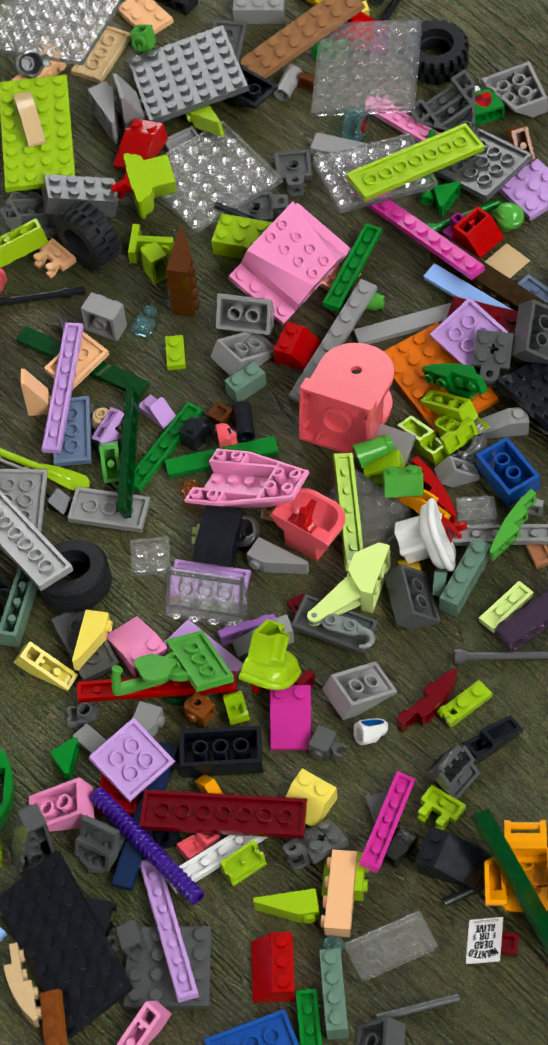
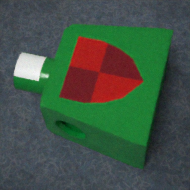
M475 86V126L505 117V105L491 88L481 90L479 86Z

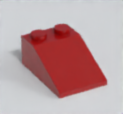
M134 118L125 130L113 167L126 170L125 153L139 155L143 160L154 158L168 141L163 123Z

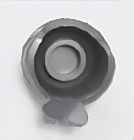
M25 49L16 57L15 67L22 76L34 78L42 72L44 66L49 67L51 62L48 61V54L41 55L34 49Z
M482 434L474 435L472 440L457 449V453H452V456L474 463L476 461V454L487 448V440Z
M243 515L238 546L249 547L258 539L260 527L255 518Z

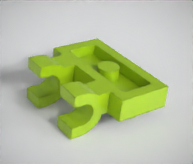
M431 785L420 799V804L423 806L418 811L419 816L417 820L425 823L431 811H434L441 815L435 822L437 825L435 828L445 830L449 821L454 824L465 811L466 804Z

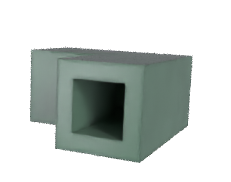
M437 567L435 569L433 596H441L448 580V571L446 569H439Z

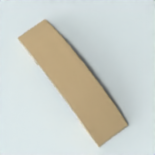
M27 91L13 95L29 148L46 144L31 92Z

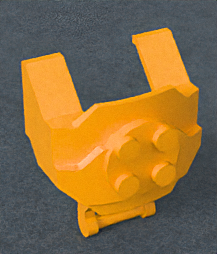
M504 820V836L546 911H548L546 820H540V822H510V820ZM511 830H540V833H511ZM491 857L484 861L485 905L501 906L508 912H524L494 858Z

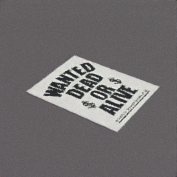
M503 917L469 920L466 964L500 961Z

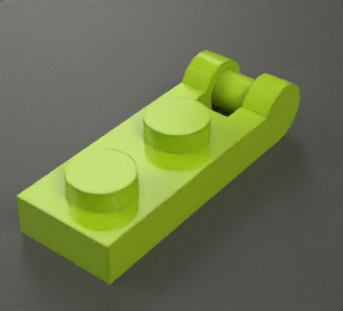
M478 680L448 704L441 706L437 714L441 718L444 717L446 723L453 727L492 697V692Z

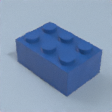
M508 437L476 454L475 467L508 507L519 501L530 489L534 492L540 489V475Z

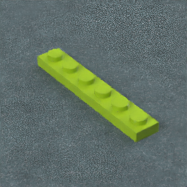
M353 453L333 454L332 458L337 502L345 513V524L341 530L346 568L348 560H352L354 553L364 548Z

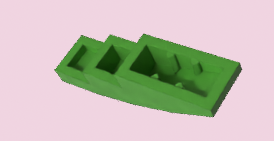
M532 489L517 502L498 530L490 549V560L492 562L520 537L519 527L528 520V509L536 503L537 493Z

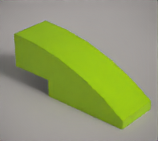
M409 416L397 425L399 430L417 435L413 446L434 465H438L449 456V454L445 453L442 443L436 437L434 430L414 416Z

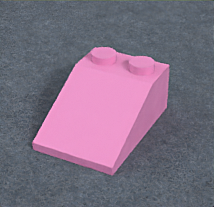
M138 616L107 635L106 640L135 678L141 677L134 666L135 659L149 654L160 656L168 654V649L159 636Z
M79 777L30 795L29 805L38 804L49 832L80 828L82 817L87 815L94 818V803L90 801L93 787Z

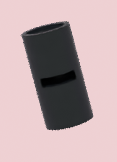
M238 401L232 406L237 440L248 442L255 438L251 404L247 401Z

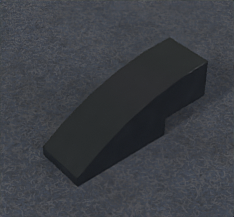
M510 715L481 729L479 735L463 742V745H466L475 758L473 763L476 765L507 745L523 731V728Z

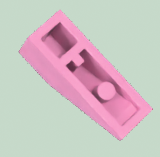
M146 1001L117 1045H148L162 1030L172 1013L158 1001Z

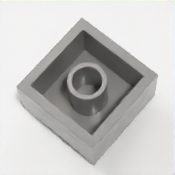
M91 292L81 307L85 330L117 342L127 327L124 305L117 300L113 301L101 294Z

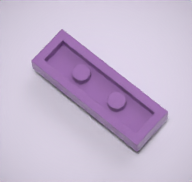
M275 614L262 615L260 618L251 621L246 620L241 624L226 626L222 630H218L221 646L232 644V641L258 627L266 619L276 618Z

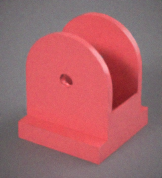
M347 343L329 350L322 357L311 378H305L300 386L299 439L340 453H353V457L356 458L351 444L375 438L380 423L385 425L392 411V396L389 388L394 379V366L389 356L379 348L364 343ZM359 370L361 371V373L354 374L352 373V371Z

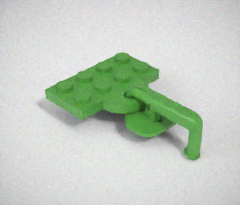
M203 630L166 640V647L170 653L165 656L149 654L135 659L134 666L141 676L139 678L121 682L123 668L118 665H114L111 668L112 692L115 696L162 685L169 680L189 681L196 692L234 682V675Z

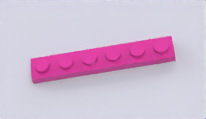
M399 771L396 772L359 861V866L378 873L416 780L415 778Z

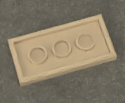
M101 24L71 69V75L99 84L102 83L131 40L130 32Z

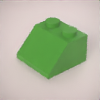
M409 465L405 468L391 466L387 469H382L381 485L385 498L423 496V472L421 467Z

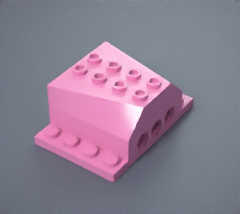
M292 202L249 247L240 265L229 275L228 279L249 297L272 300L275 309L274 319L283 326L329 274L350 253L351 248L299 203L295 204Z

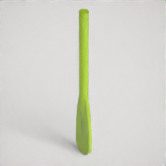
M0 448V456L32 469H47L48 479L74 492L76 487L89 488L90 480L83 474L54 465L40 464Z

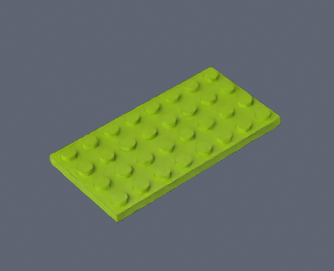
M67 75L0 82V115L6 192L40 189L43 186L45 174L75 176ZM27 91L31 92L46 144L30 148L13 95Z

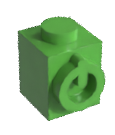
M136 25L130 33L135 51L149 52L157 43L152 25Z

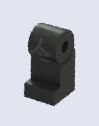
M402 828L390 842L383 860L397 869L416 845L419 837L407 828Z

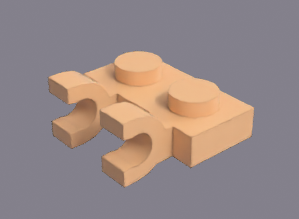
M53 238L48 241V244L39 248V253L33 255V258L36 260L34 265L38 269L45 264L47 259L51 261L45 265V268L48 270L46 275L50 279L56 275L58 269L65 271L77 262L76 257Z

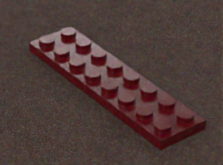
M144 790L139 826L141 829L152 831L304 839L308 800L306 798Z

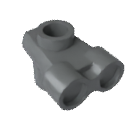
M83 702L78 707H67V725L69 729L78 728L79 725L86 723L92 724L99 720L98 707L91 706L88 702Z

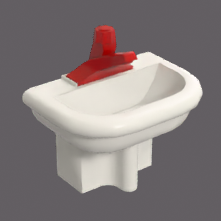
M430 498L428 503L421 507L419 516L395 522V535L399 543L400 554L405 556L408 564L430 558L433 565L439 569L455 570L456 549L452 538L456 537L459 540L462 538L460 532L468 529L466 521L450 522L440 513L435 499Z

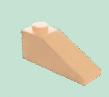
M21 369V387L28 416L48 415L51 401L48 388L26 369Z

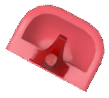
M300 488L294 500L277 505L270 514L275 523L284 530L285 544L316 562L345 524V513L342 507L332 499L309 488Z

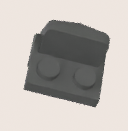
M456 745L434 761L427 771L426 777L429 781L437 782L445 793L458 799L480 775V771L473 763L475 758L466 745L462 747Z
M85 815L81 818L80 835L75 839L74 855L79 857V862L88 873H104L110 870L127 838L114 825Z

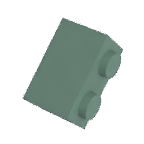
M253 361L224 380L226 394L235 403L244 401L266 386L265 372Z

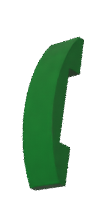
M0 750V777H5L3 802L0 804V831L10 816L15 797L14 776L4 750Z

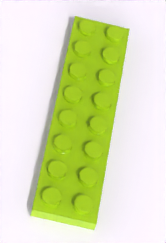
M464 123L346 173V179L364 201H368L484 151L485 146L468 125Z

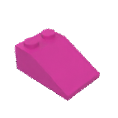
M292 685L285 690H270L271 751L309 750L312 717L311 685Z

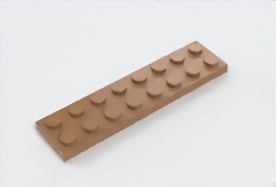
M322 0L241 58L239 64L264 78H268L366 7L361 0Z

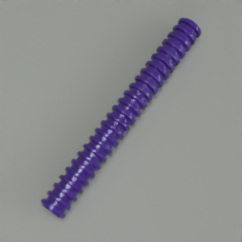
M103 787L96 789L91 794L90 801L106 815L107 819L128 840H131L135 848L139 849L140 853H143V856L159 870L160 874L165 879H168V882L172 883V886L182 896H185L190 905L200 902L204 896V891L196 885V882L192 881V878L186 872H183L182 868H179V865L167 855L157 842H154L153 838H150V835L144 829H141L129 813Z

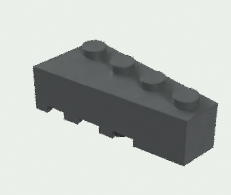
M37 803L27 805L17 812L10 856L20 876L31 871L55 851L47 823Z

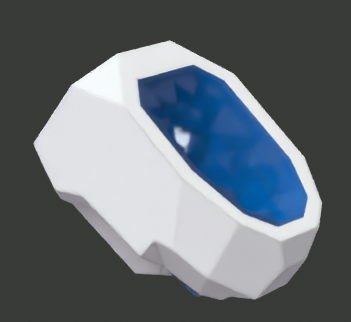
M365 719L354 724V738L360 745L375 743L388 731V723L383 719Z

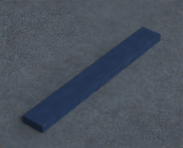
M159 742V745L175 761L179 746ZM174 764L145 790L166 791ZM144 791L133 818L138 825H140ZM145 830L151 836L152 830ZM126 839L112 881V887L129 891L133 890L144 857L143 853H140L139 849L135 848V845L131 843V840Z

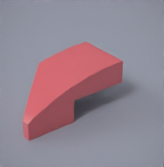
M196 833V835L193 834L177 843L176 849L188 861L218 842L220 835L214 834L213 836Z

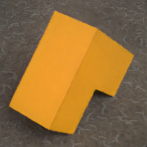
M204 774L195 781L202 793L223 794L215 779Z

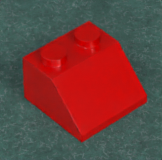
M287 321L274 347L275 363L304 371L322 341L305 326Z

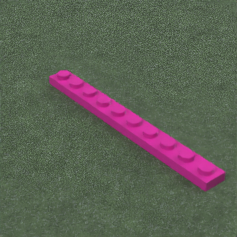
M355 189L351 190L354 198L470 280H473L485 271L482 263L383 194L364 201Z

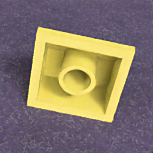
M303 768L291 783L286 795L288 798H306L308 800L306 825L309 827L320 823L338 799L336 787Z

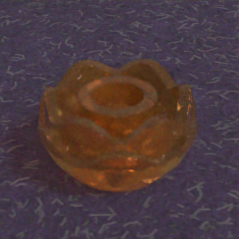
M194 479L185 481L180 488L182 498L185 499L192 487L203 488L201 483Z

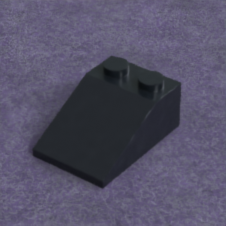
M240 65L249 91L222 101L234 107L257 109L278 89V85Z
M206 505L196 537L192 561L235 568L244 510Z
M430 827L415 860V864L419 874L476 891L484 874V861L490 859L491 854L450 832Z

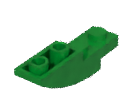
M440 363L426 365L421 368L426 382L453 391L458 386L459 388L484 394L488 390L482 375L477 374L473 366L457 363Z

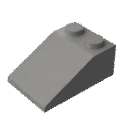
M114 73L113 79L118 109L125 130L134 118L148 121L146 111H142L144 109L142 99H139L137 92L117 73Z
M104 81L88 89L90 106L93 115L116 146L118 145V103L115 99L116 91L113 86H109Z
M242 332L218 339L210 358L226 371L229 376H232L253 361L258 366H261L274 356L275 346L262 334Z
M376 661L332 674L322 688V691L343 720L358 716L397 693V690Z

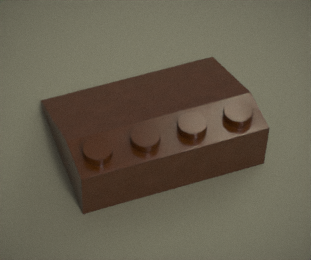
M179 227L166 268L172 314L194 317L195 311L199 310L200 300L197 299V278L194 277L195 266L192 263L184 229Z

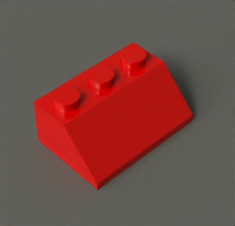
M274 932L252 941L253 1003L295 1001L293 933Z

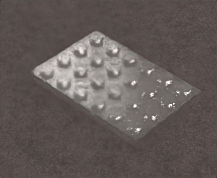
M411 133L313 157L312 163L338 213L431 190L438 186L434 174L431 173L368 201H364L346 179V173L417 144Z

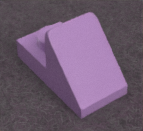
M150 394L140 403L139 411L163 430L176 417L163 397L157 400Z
M111 407L91 439L100 443L122 439V434L117 432L115 428L122 422L124 413Z

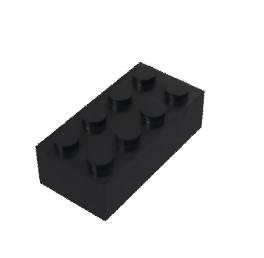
M261 726L180 730V768L182 777H199L204 774L217 776L263 773Z

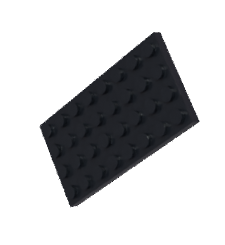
M55 850L0 895V911L20 949L24 950L25 959L43 992L54 989L62 990L67 1038H73L134 989L60 851Z

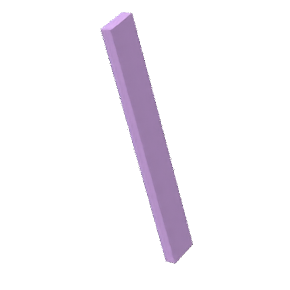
M65 323L42 444L43 453L61 454L84 330L83 323Z
M147 859L143 860L140 868L178 1003L197 998L199 994L166 880Z

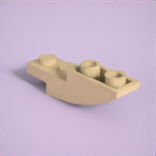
M18 943L9 944L12 964L4 965L9 988L23 1015L33 1026L38 1028L40 1027L39 1019H42L41 1006L37 1007L36 1000L40 999L38 986H33L32 980H28L27 969H23L22 962H26L24 950L19 949Z

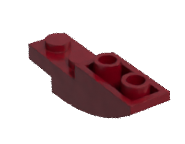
M455 668L444 672L434 683L430 682L423 690L424 699L417 700L413 707L403 710L398 715L397 727L401 732H404L416 722H419L424 727L437 715L438 709L446 705L457 682V670Z

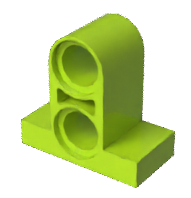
M447 415L441 416L435 421L445 453L449 455L472 440L474 435H479L474 420L470 417L461 423Z

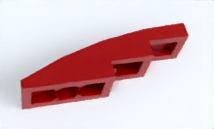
M416 456L412 460V465L422 469L423 489L438 497L437 505L451 514L450 522H456V511L442 483L431 469Z

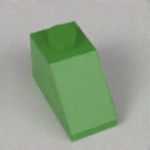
M118 440L106 443L99 442L104 483L119 482L120 450Z

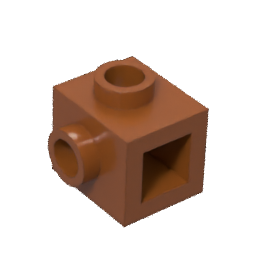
M195 692L184 703L185 717L190 722H196L205 728L216 714L215 704L208 696Z

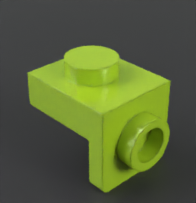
M242 691L223 696L231 725L250 720Z

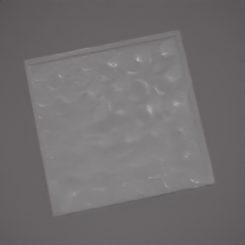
M421 19L345 22L318 41L311 108L312 116L414 112L422 29Z
M221 121L224 136L221 137L204 131L166 153L175 177L177 192L160 196V198L195 233L218 221L221 213L227 214L214 208L216 201L233 209H238L283 182L282 177L224 121Z

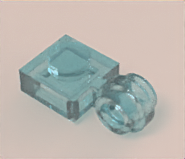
M153 304L146 305L143 312L146 316L138 314L131 327V332L148 338L155 326V320L151 318L156 317L158 308Z

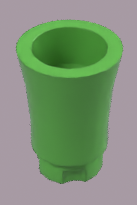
M389 434L351 444L361 469L395 450Z

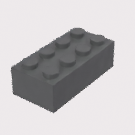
M45 174L42 186L45 214L59 215L74 202L83 200L96 206L100 212L105 214V217L115 218L118 196L117 192H112L111 185L115 183L114 178Z

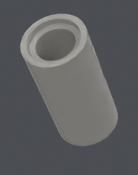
M289 65L278 83V89L274 92V96L278 100L286 102L290 99L298 84L297 76L302 72L298 66Z

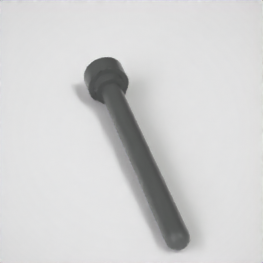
M462 648L454 649V664H463L467 660L548 659L547 651L467 652Z

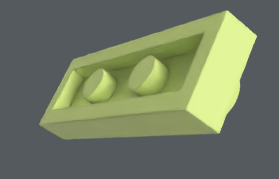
M518 581L479 617V622L494 633L533 597L534 592Z

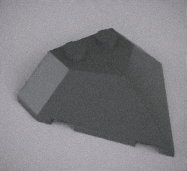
M466 69L451 78L452 85L427 102H424L421 98L408 107L409 112L419 123L443 131L466 123L475 134V81Z
M33 190L12 192L5 202L4 208L0 210V216L4 223L12 230L36 218L46 237L54 236L57 233L55 222L58 215L45 214L43 197Z

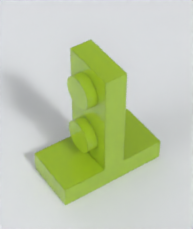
M133 224L128 249L130 263H137L138 253L141 252L140 248L154 241H157L165 254H171L174 246L173 237L141 236L140 224Z

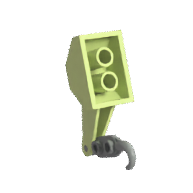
M378 542L354 553L352 560H348L346 565L347 577L308 612V623L311 626L322 624L326 630L346 636L365 635L369 638L368 643L358 647L360 649L370 648L375 642V635L372 630L363 627L354 619L340 615L358 606L362 611L373 613L385 582L384 575L388 573L391 566L390 545Z

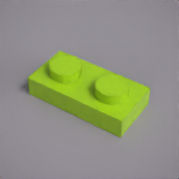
M183 335L166 336L167 369H186Z

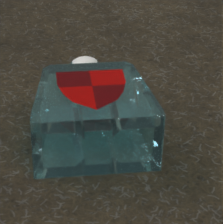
M357 107L347 108L341 138L360 142L366 134L369 110Z

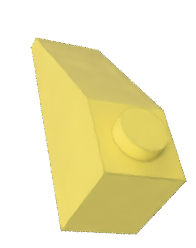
M85 610L72 659L74 670L78 671L107 639L108 632L112 631L113 621H110L109 613Z
M31 641L21 649L13 662L29 674L65 691L70 689L78 676L77 673Z

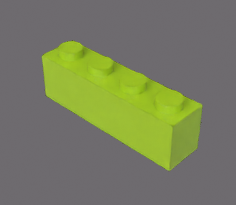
M36 218L0 236V267L9 265L13 261L49 243Z

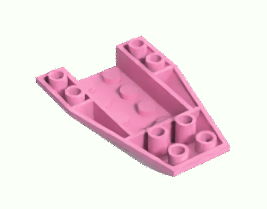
M216 449L209 460L213 474L204 488L192 487L185 498V503L237 508H262L281 505L295 499L308 477L309 471L250 451Z

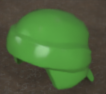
M512 202L500 204L490 214L503 232L520 227L524 221L523 209Z

